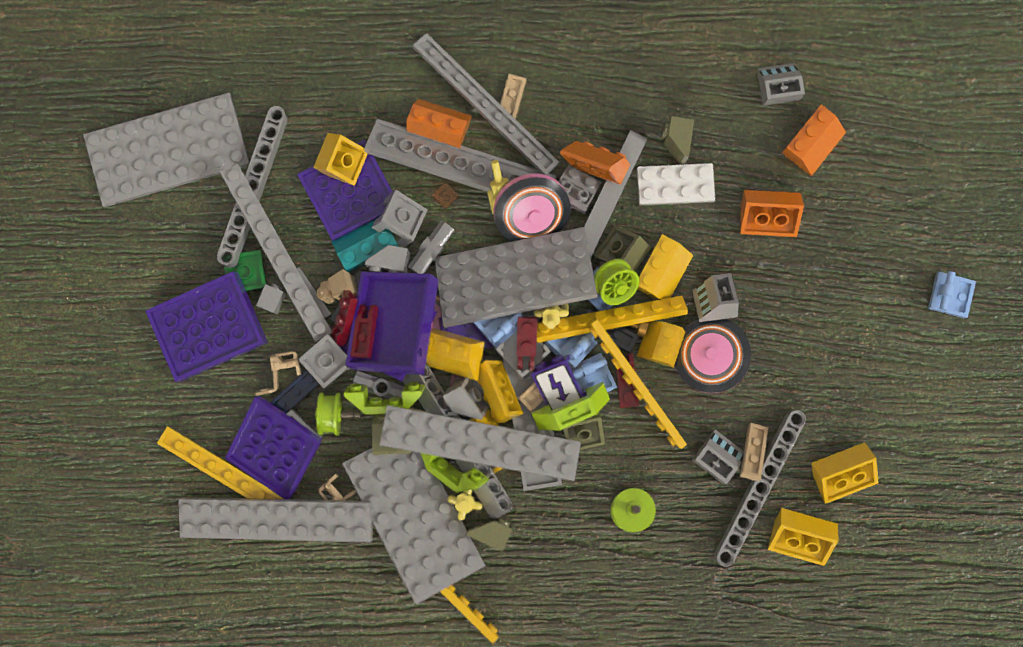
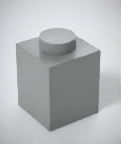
M272 283L271 286L265 284L256 306L278 315L286 293L282 291V287Z

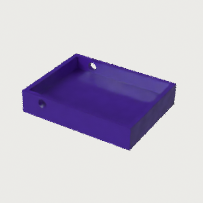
M230 272L145 311L175 382L184 381L268 343L237 272Z
M361 272L357 293L358 301L353 317L345 366L358 371L424 375L439 279L431 274ZM360 305L368 307L367 318L370 305H377L378 307L371 359L353 358L350 355L355 320Z

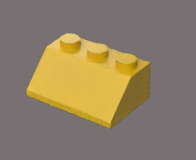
M662 234L639 275L637 290L655 300L671 298L693 255L680 243Z
M436 328L431 329L426 363L428 366L478 380L484 342Z
M501 360L484 361L480 366L477 382L482 386L484 391L483 397L490 406L492 419L496 421V424L505 423L524 414Z
M865 442L811 463L813 477L825 504L878 484L876 457Z
M781 508L774 522L768 550L824 566L838 543V524Z

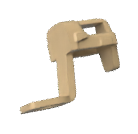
M288 351L270 355L274 387L257 390L255 396L272 393L278 389V370L296 367L297 375H301L297 352ZM289 354H293L294 358L284 360L281 357Z
M337 474L328 479L318 490L324 500H328L321 492L325 488L332 496V500L345 501L357 492L354 490L343 498L331 484L338 477Z

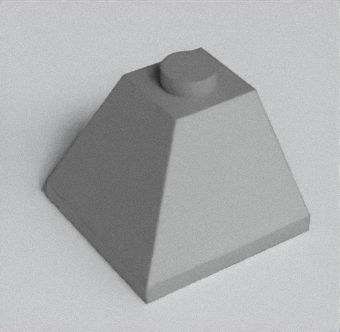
M463 376L452 384L442 396L445 404L454 413L479 420L484 417L490 407L483 397L484 391L477 380Z

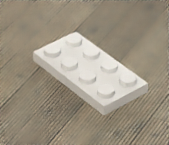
M713 163L637 167L639 205L715 201Z

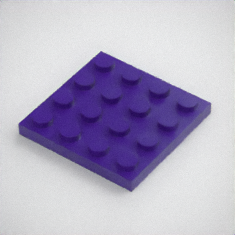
M364 139L356 144L365 148L366 141ZM367 154L355 186L329 177L314 169V166L297 174L332 241L380 217L386 207L383 203L386 197L392 193L386 178L371 154Z
M258 395L254 398L225 459L283 499H291L323 438Z

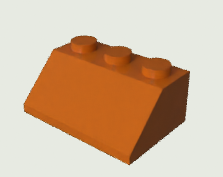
M418 99L413 103L408 115L406 131L461 148L472 116Z
M821 104L782 151V154L812 176L846 132L837 116Z
M575 141L560 151V154L570 166L621 185L630 167V163L624 154L620 152L611 153L608 149L601 146L596 148L587 141L583 143Z
M744 190L741 202L740 234L797 237L804 208L801 193Z

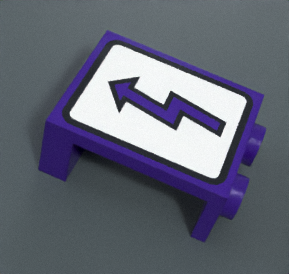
M558 355L548 363L545 361L535 365V369L531 373L546 406L549 405L551 410L587 396L585 389L581 390L568 364L570 360L568 355Z

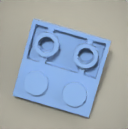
M948 271V273L936 272L928 309L964 319L968 318L976 281L955 276L956 273Z
M521 313L472 323L497 348L517 331L518 316H523Z
M591 333L545 342V345L557 356L561 354L569 356L568 364L572 370L597 344Z
M601 353L580 362L572 370L581 390L600 382L604 383L607 392L617 388L608 369L607 361Z

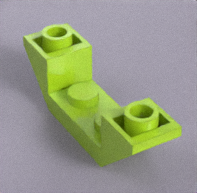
M418 382L405 384L402 390L403 399L400 397H392L390 399L375 397L369 400L367 385L354 383L346 388L344 397L364 414H386L387 406L409 409L422 395L425 384H419Z
M600 382L586 388L587 396L557 409L551 410L550 406L547 405L531 412L538 430H562L596 415L610 400L604 383Z
M420 453L426 470L455 492L476 490L489 480L488 477L476 468H472L463 474L442 457Z

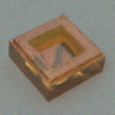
M445 182L432 197L446 210L459 195Z

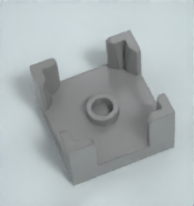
M395 190L386 197L383 203L386 207L382 215L375 220L372 228L378 232L387 228L401 237L397 240V243L405 247L414 241L427 213V209Z
M516 331L496 348V352L522 379L530 372V356H522L523 368L522 371L518 370ZM541 342L536 343L534 367L551 352Z
M329 334L324 336L298 359L326 390L334 384L333 381L343 372L351 369L345 366L346 353L335 343Z

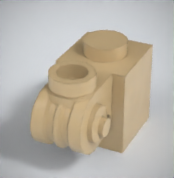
M342 269L328 278L329 281L321 282L316 293L317 298L327 304H331L335 298L340 301L344 290H351L356 297L358 287L355 277Z

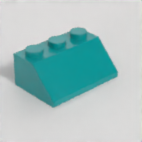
M376 219L334 241L331 240L341 263L348 273L363 267L367 259L386 246L399 247L390 230L386 228L378 232L372 228Z

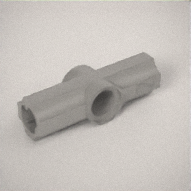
M440 221L430 237L428 236L419 247V252L408 268L414 273L424 274L432 261L439 257L444 249L443 246L453 234L454 229L447 223Z
M357 371L353 384L367 385L369 393L387 399L400 397L403 399L402 390L404 386ZM380 383L387 384V391L385 393L378 392L377 388Z

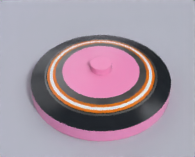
M526 174L513 179L501 189L494 203V219L501 234L512 242L557 233L564 228L568 221L570 200L564 187L554 178L544 174Z
M696 319L683 328L685 334L675 362V368L686 384L701 392L720 393L733 388L744 378L751 361V348L745 333L739 326L728 319L699 322V319Z

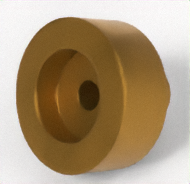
M649 322L634 324L631 327L637 329V335L644 337Z

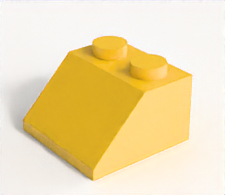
M327 133L313 168L329 177L355 186L368 153L364 151L363 147L340 134Z
M650 321L637 357L674 368L685 330L682 327L666 322Z

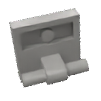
M570 165L567 166L558 181L564 187L569 197L570 209H575L583 214L587 211L589 204L602 183Z

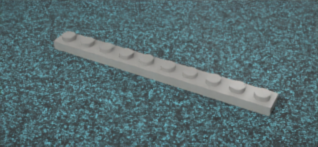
M427 33L413 45V49L541 174H549L559 164V161Z
M238 163L221 171L220 174L314 342L322 339L327 334H331L330 327Z

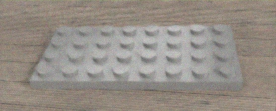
M230 93L83 134L102 206L104 207L215 176L237 163L240 168L249 166L250 163Z
M584 227L435 258L444 328L598 297Z
M371 448L342 463L360 500L372 501V523L415 605L485 566L473 541L466 535L467 530L457 518L458 513L453 504L448 502L449 496L442 483L426 470L420 453L373 455Z

